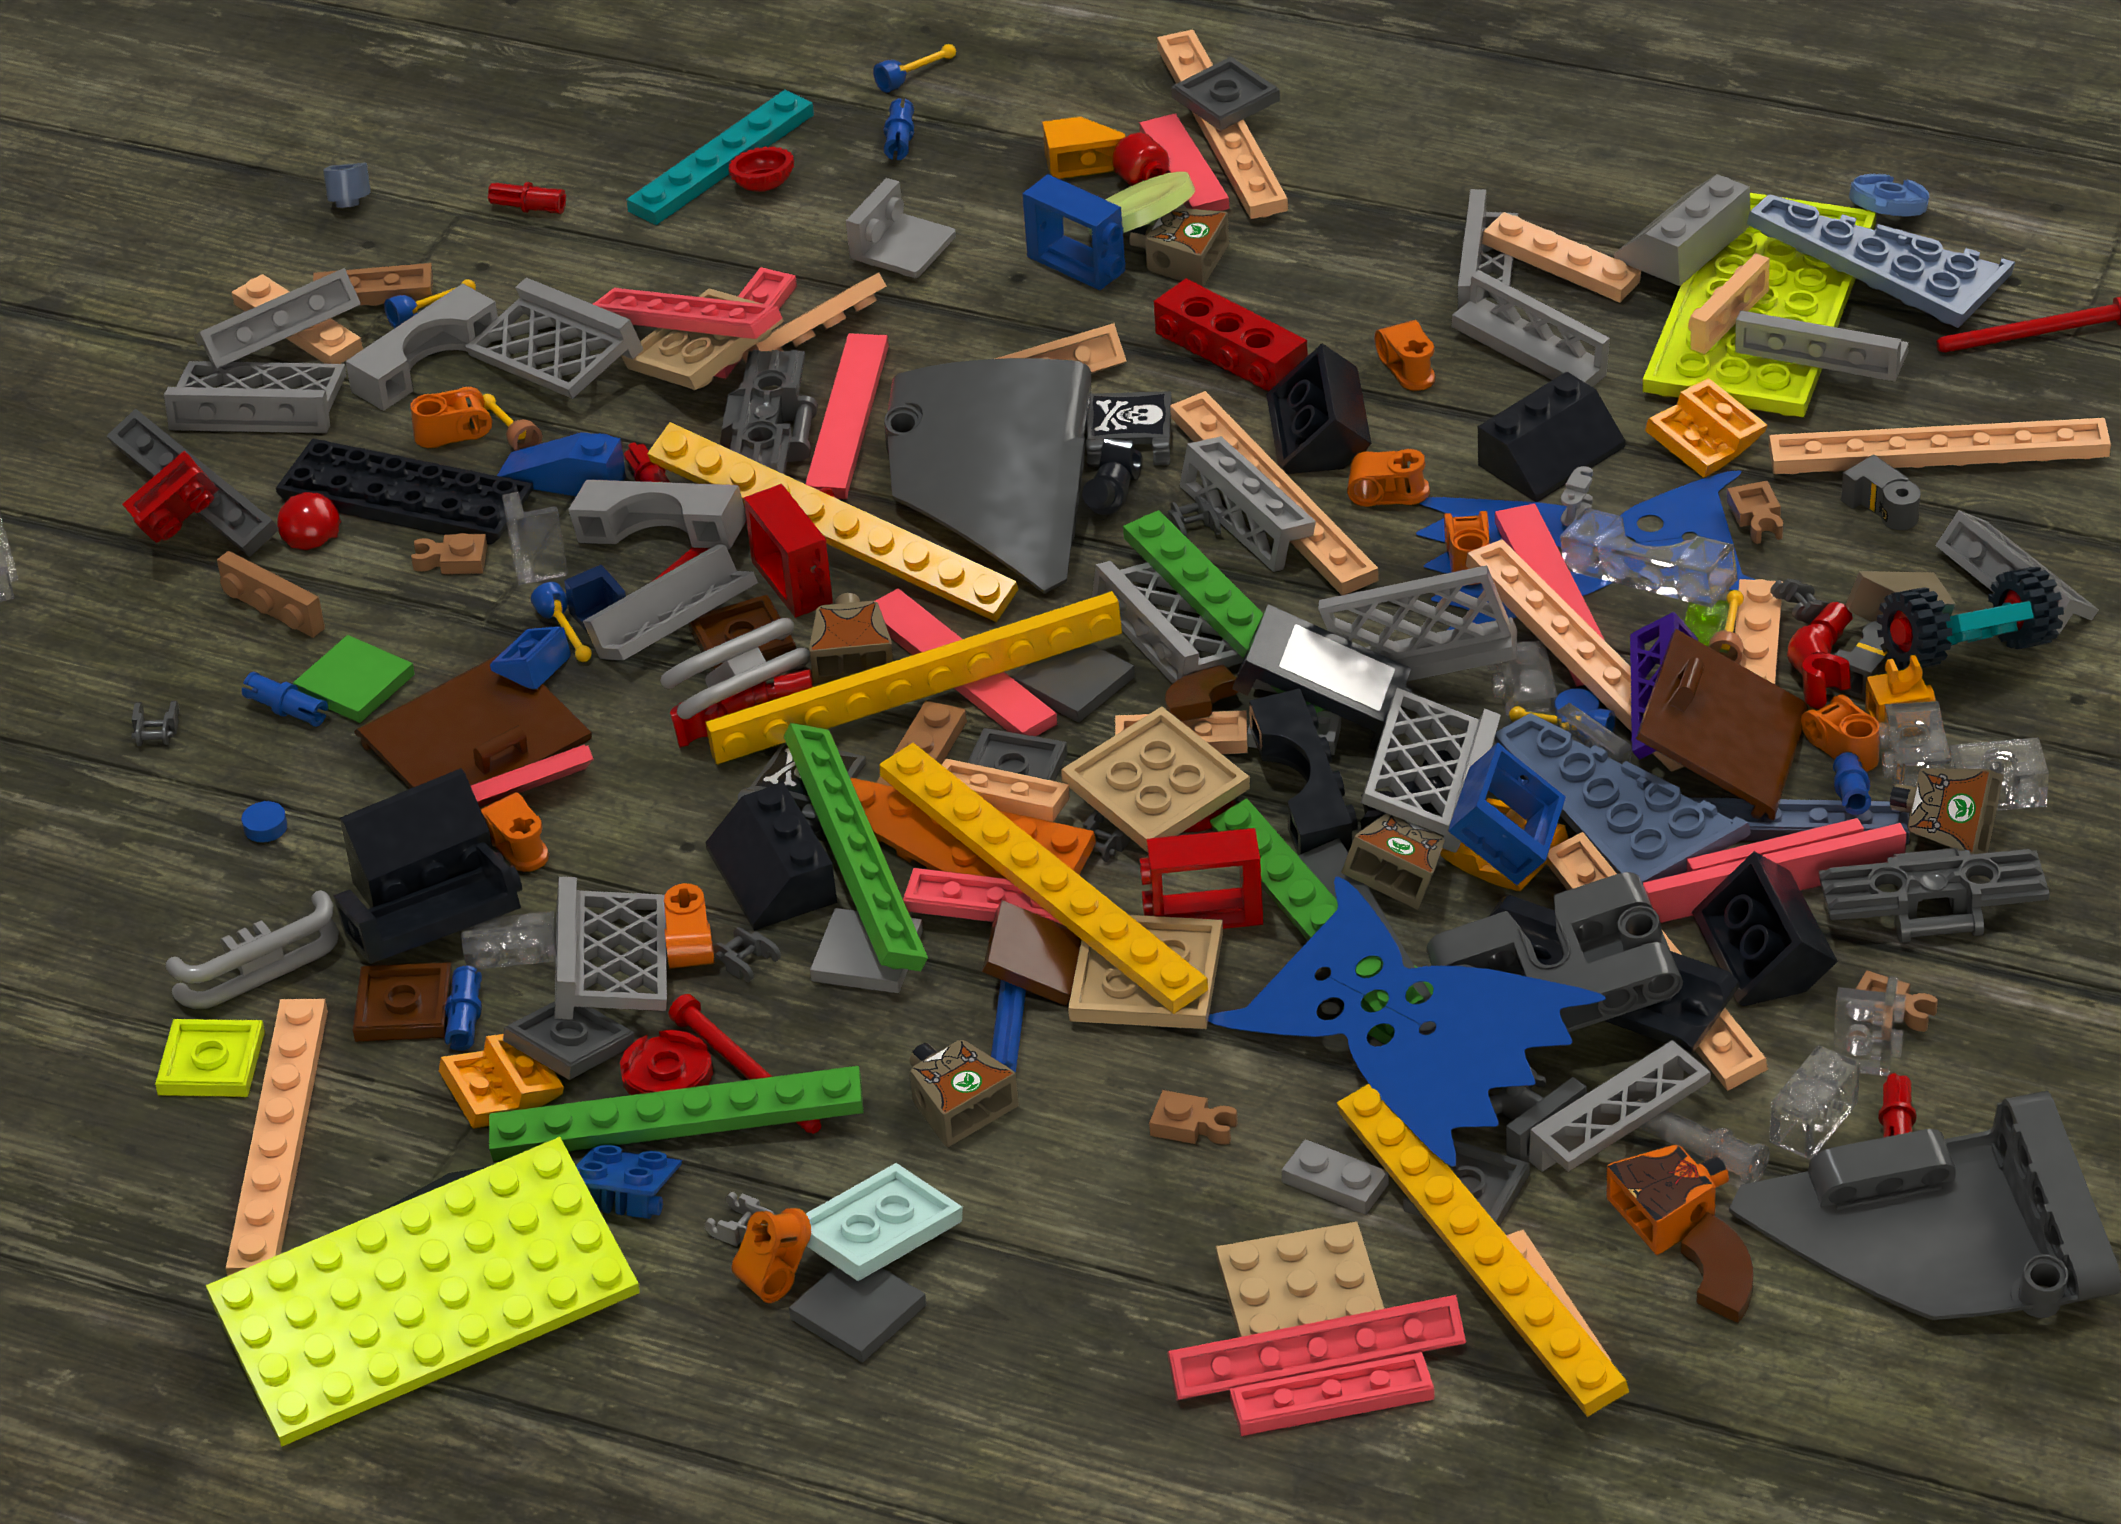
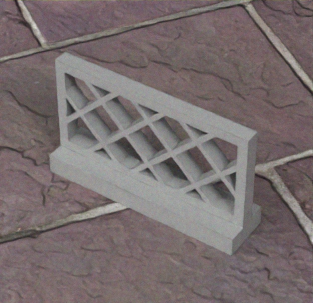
M525 278L515 287L520 298L465 346L469 356L572 399L618 357L623 355L634 359L644 350L630 319L529 278ZM523 314L530 317V320L513 324ZM548 327L556 328V330L538 335V330ZM529 333V337L511 342V337ZM576 337L582 339V341L564 345V340ZM503 339L501 345L486 348L491 342ZM555 343V348L537 352L538 347ZM606 348L602 353L590 356V351ZM528 350V355L514 359L510 358L511 354ZM581 354V359L563 363V358ZM554 361V366L536 369V365ZM580 372L570 382L562 380V376Z
M189 361L177 386L168 387L164 393L169 430L327 433L330 427L329 411L346 376L345 364L231 362L214 370L211 361ZM196 376H206V377L199 379V378H197ZM223 383L226 384V385L221 386V387H218V388H213V387H216V386L221 385V384H223ZM262 384L265 385V386L259 387V388H257V389L254 388V387H257V386L262 385ZM300 385H303V387H301V388L292 389V388L298 387V386H300Z
M1111 561L1096 564L1092 598L1113 591L1119 601L1122 631L1172 684L1180 678L1199 670L1218 665L1229 667L1243 662V658L1224 639L1217 641L1199 637L1201 632L1220 636L1201 616L1195 618L1177 614L1178 609L1197 613L1179 593L1173 595L1155 591L1156 586L1171 590L1175 589L1148 562L1121 570ZM1132 582L1144 583L1149 586L1148 589L1137 587ZM1153 604L1171 607L1170 612L1157 609ZM1175 627L1193 630L1192 635L1181 633ZM1197 650L1215 653V655L1200 658Z
M1487 565L1319 600L1318 609L1329 632L1349 641L1355 638L1372 646L1365 648L1412 668L1407 681L1515 660L1517 656V628L1513 618H1508ZM1481 582L1484 589L1478 598L1459 591L1462 586ZM1434 593L1443 597L1436 607L1417 600L1421 594ZM1387 601L1400 605L1394 616L1375 607L1378 603ZM1451 601L1470 608L1463 618L1445 611ZM1349 610L1359 615L1350 624L1335 618L1334 612ZM1409 610L1428 617L1421 627L1403 620ZM1479 612L1496 619L1495 621L1481 624L1472 622ZM1367 618L1386 625L1380 635L1361 628ZM1436 621L1455 628L1437 633L1430 631ZM1394 630L1413 636L1412 638L1398 641L1388 639Z
M1397 688L1391 701L1360 803L1442 834L1445 840L1442 848L1456 853L1461 841L1448 832L1469 767L1492 748L1501 715L1484 708L1480 719ZM1400 706L1417 712L1420 718L1410 719ZM1444 725H1451L1464 730L1465 733L1451 735ZM1430 728L1438 739L1427 741L1419 730ZM1405 733L1413 744L1402 746L1394 735ZM1446 749L1454 760L1444 762L1436 751ZM1422 754L1430 765L1419 767L1411 756ZM1397 759L1405 770L1394 772L1387 764V761ZM1439 776L1447 787L1436 789L1428 778ZM1414 781L1422 792L1411 794L1403 783ZM1389 786L1397 797L1391 798L1376 792L1375 789ZM1431 802L1441 817L1425 811L1420 805Z
M559 877L556 908L554 1019L573 1020L574 1007L666 1011L665 895L577 890V877ZM586 907L604 908L607 911L597 915ZM635 910H656L645 917L634 912ZM622 919L630 925L620 929L611 923ZM598 930L607 937L597 941L590 937L589 934ZM643 932L652 939L642 943L634 937ZM620 944L630 951L619 955L611 949ZM599 957L607 963L596 967L588 961ZM644 959L651 963L652 966L643 970L634 963ZM621 971L628 975L629 978L620 982L611 975ZM596 983L607 989L605 991L584 990ZM644 985L656 994L637 993L634 989Z

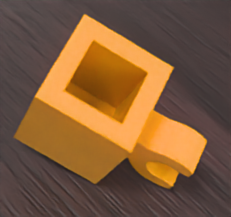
M1916 655L1910 656L1909 666L1901 671H1898L1893 659H1888L1885 664L1887 674L1869 676L1866 681L1865 711L1879 722V738L1929 730L1930 711H1935L1936 708L1935 694L1932 686L1925 685L1922 679L1923 671Z

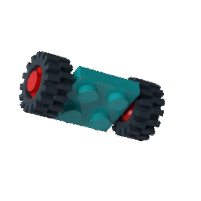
M2029 567L1999 574L1995 577L1997 581L1992 582L1990 587L1994 594L1988 595V602L1993 603V608L1949 616V613L1943 614L1942 610L1946 605L1943 600L1937 601L1938 594L1935 591L1929 592V588H1916L1891 593V595H1887L1884 598L1885 602L1880 604L1879 610L1883 614L1877 615V623L1882 625V629L1877 630L1878 638H1884V643L1880 646L1883 652L1889 651L1887 659H1893L1896 662L1897 669L1902 670L1909 666L1910 656L1916 655L1921 668L1941 664V661L1947 658L1948 655L1945 651L1950 650L1952 645L1965 641L1984 640L1999 635L1998 638L2001 642L2007 641L2006 646L2009 648L2023 649L2048 644L2059 635L2056 629L2062 628L2063 621L2058 618V615L2064 614V607H2058L2057 602L2062 599L2060 592L2055 593L2053 590L2057 586L2055 580H2048L2050 574L2046 570L2041 571L2040 567Z

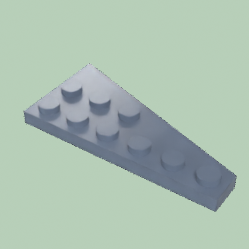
M1770 194L1750 211L1747 225L1761 231L1765 236L1776 238L1794 247L1802 254L1810 255L1827 263L1833 269L1845 272L1865 282L1869 287L1882 290L1900 299L1904 304L1916 307L1936 317L1939 321L1951 324L1957 328L2012 275L2015 265L2014 261L2001 258L2000 264L1978 259L1980 252L1965 248L1964 253L1945 250L1938 240L1879 224L1876 230L1855 225L1856 218L1842 214L1840 219L1821 216L1814 206Z
M1532 713L1500 729L1495 734V743L1502 745L1566 796L1560 816L1577 834L1583 832L1617 874L1624 872L1635 873L1639 875L1642 883L1682 874L1687 871V859L1722 851L1751 835L1749 822L1737 816L1732 820L1718 813L1717 806L1705 800L1698 803L1682 795L1679 787L1627 761L1621 764L1609 758L1607 751L1596 745L1589 748L1573 740L1570 732Z

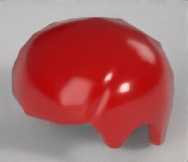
M304 492L290 497L280 508L277 518L278 532L281 539L291 548L306 551L322 546L329 538H337L339 523H341L338 510L332 501L322 494Z

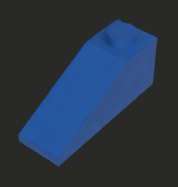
M581 432L510 453L497 476L533 483V490L577 496L586 480L624 481L626 473L621 438Z

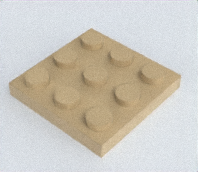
M710 288L698 296L758 303ZM782 318L757 339L657 328L640 341L644 350L634 359L623 355L622 358L630 370L696 390L711 383L713 376L723 368L738 362L742 358L743 353L754 344L766 340L772 334V330L784 322Z
M1162 706L1061 769L1063 783L1069 784L1071 790L1146 852L1147 839L1177 836L1250 789V776Z
M1130 915L1208 978V991L1175 1014L1170 1012L1083 940L1081 941L1068 1007L1069 1021L1207 1029L1223 936L1222 920Z
M1357 1221L1216 1246L1217 1263L1238 1337L1384 1309Z

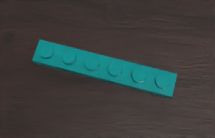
M783 90L627 198L628 212L654 225L659 224L729 175V164L731 160L735 159V156H739L740 153L747 152V150L769 147L814 115L813 102Z

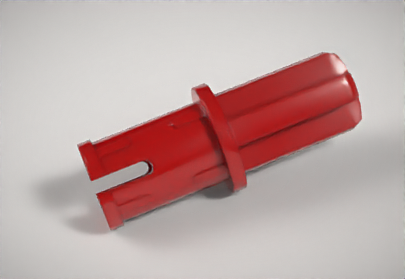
M526 182L524 186L492 183L488 188V202L497 205L521 207L524 213H528L529 210H538L562 214L566 206V194L564 189L533 186L531 182Z
M632 442L628 445L629 449L624 453V458L634 471L635 481L671 483L665 474L666 470L650 461L647 454L649 450L644 444L637 445L635 442Z
M1892 1073L1887 1076V1081L1883 1084V1107L1879 1110L1878 1114L1879 1122L1883 1125V1137L1912 1132V1126L1916 1122L1917 1113L1912 1107L1911 1080L1906 1075L1899 1076L1896 1073Z

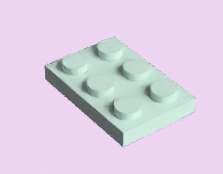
M895 1163L807 1212L806 1215L811 1224V1237L807 1247L855 1280L860 1281L961 1223L963 1207Z

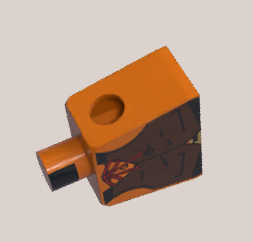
M1671 1145L1608 1164L1607 1199L1655 1255H1659L1683 1240L1707 1212L1715 1216L1716 1188L1728 1183L1729 1175L1725 1164L1719 1157L1715 1156L1697 1164L1681 1146Z

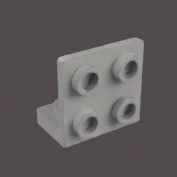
M885 178L846 220L850 259L913 278L920 277L955 239L956 232L954 228L904 214V201L901 199L900 182Z

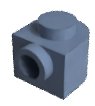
M367 163L330 165L323 169L327 200L336 201V207L344 208L359 205V198L371 193Z

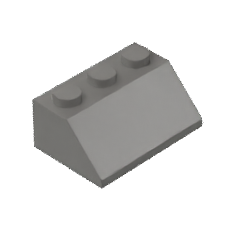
M1716 174L1682 196L1616 251L1614 259L1622 260L1628 266L1675 285H1682L1750 227L1747 225L1750 213V187Z

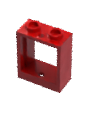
M781 483L744 497L752 563L793 616L796 618L817 610L821 605L833 604L826 538Z
M1255 828L1147 839L1148 857L1139 858L1142 885H1150V890L1142 891L1144 916L1222 920L1223 929L1263 925L1261 863ZM1239 866L1240 888L1163 895V873Z

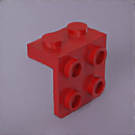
M184 450L122 505L134 518L135 524L157 544L160 540H168L177 534L182 528L183 524L181 522L193 512L199 513L207 508L214 499L213 495L219 489Z

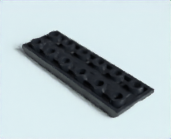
M314 438L311 439L276 486L277 494L285 501L292 496L304 492L319 493L329 498L337 508L338 513L441 535H456L460 533L486 534L487 544H493L499 540L516 511L524 504L534 489L533 483Z
M1511 895L1501 898L1489 916L1508 911L1529 938L1540 963L1554 965L1563 959L1562 946L1556 932L1555 911ZM1671 951L1683 980L1680 991L1665 1001L1604 1021L1664 1043L1673 1040L1684 1050L1694 1053L1740 984L1727 970Z

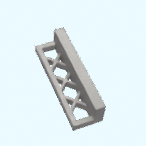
M1470 189L1458 281V310L1470 300L1471 275L1478 270L1486 274L1494 272L1499 276L1497 280L1511 286L1514 257L1502 253L1491 258L1486 252L1493 248L1482 244L1483 231L1486 229V226L1492 224L1502 214V212H1487L1486 190ZM1508 213L1511 215L1518 216V213ZM1484 289L1483 298L1490 296L1495 300L1492 293Z
M345 268L202 330L195 334L194 338L198 347L204 346L215 370L361 305Z
M1480 270L1471 275L1470 300L1452 315V328L1551 380L1565 372H1569L1593 387L1607 375L1609 337ZM1484 289L1492 293L1499 305L1483 298ZM1516 305L1524 309L1531 322L1521 318L1514 306ZM1549 322L1556 326L1564 339L1555 336L1547 323ZM1580 340L1595 346V356L1585 350Z
M1740 310L1736 319L1735 353L1896 382L1908 354L1909 343L1897 338Z
M1222 436L1187 444L1180 487L1194 500L1196 496H1200L1203 502L1211 503L1220 524L1273 572L1284 570L1289 541L1313 536L1316 521ZM1198 470L1200 472L1204 488L1196 482ZM1218 489L1223 492L1227 509L1222 504ZM1242 510L1247 515L1251 531L1246 527ZM1265 532L1274 539L1272 550L1269 547Z
M1958 510L1935 545L1990 590L1992 582L1997 581L1995 577L2003 574V572L2029 567H2040L2041 571L2046 570L2050 574L2048 580L2054 579L2057 584L2053 589L2054 592H2060L2062 599L2057 601L2058 607H2064V614L2058 615V618L2063 621L2062 628L2056 629L2059 634L2073 614L2093 620L2099 611L2084 597L1983 519Z
M717 544L585 619L583 623L599 659L625 660L754 586L758 581L752 571H737L726 545Z
M1672 1040L1530 1129L1529 1162L1541 1172L1555 1163L1560 1164L1569 1172L1709 1083L1711 1072ZM1684 1071H1686L1690 1076L1683 1080Z

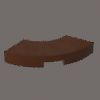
M1224 665L1190 673L1174 682L1166 691V710L1181 722L1210 717L1212 715L1213 703L1238 693V691L1232 689L1236 677Z
M1707 1212L1681 1241V1254L1693 1261L1703 1276V1281L1697 1290V1304L1739 1323L1745 1315L1752 1298L1753 1265L1745 1244L1736 1232L1719 1218Z

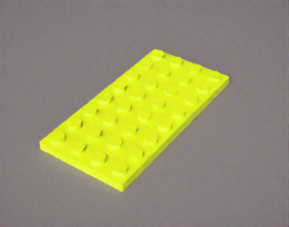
M1750 193V211L1767 195ZM1785 198L1814 206L1821 216L1840 219L1843 214L1856 218L1855 225L1872 230L1876 226L1877 213L1870 210ZM1750 226L1680 286L1643 377V392L1679 398L1681 391L1709 378L1748 410L1754 409L1779 413L1785 416L1804 417L1822 368L1735 353L1736 324L1706 354H1702L1691 349V331L1688 328L1690 317L1695 309L1700 308L1712 297L1716 288L1722 287L1733 276L1735 270L1739 266H1743L1755 253L1770 258L1769 291L1748 312L1838 328L1856 278L1845 272L1837 271L1829 264L1810 255L1802 254L1794 247L1776 238L1765 236L1761 231Z
M560 1137L206 1285L208 1297L281 1447L640 1293L637 1279Z

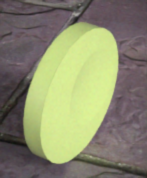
M1172 172L1142 181L1116 193L1106 200L1121 207L1123 233L1143 225L1153 226L1156 219L1185 203L1194 194L1195 187L1187 172ZM1088 228V231L1092 236V230Z

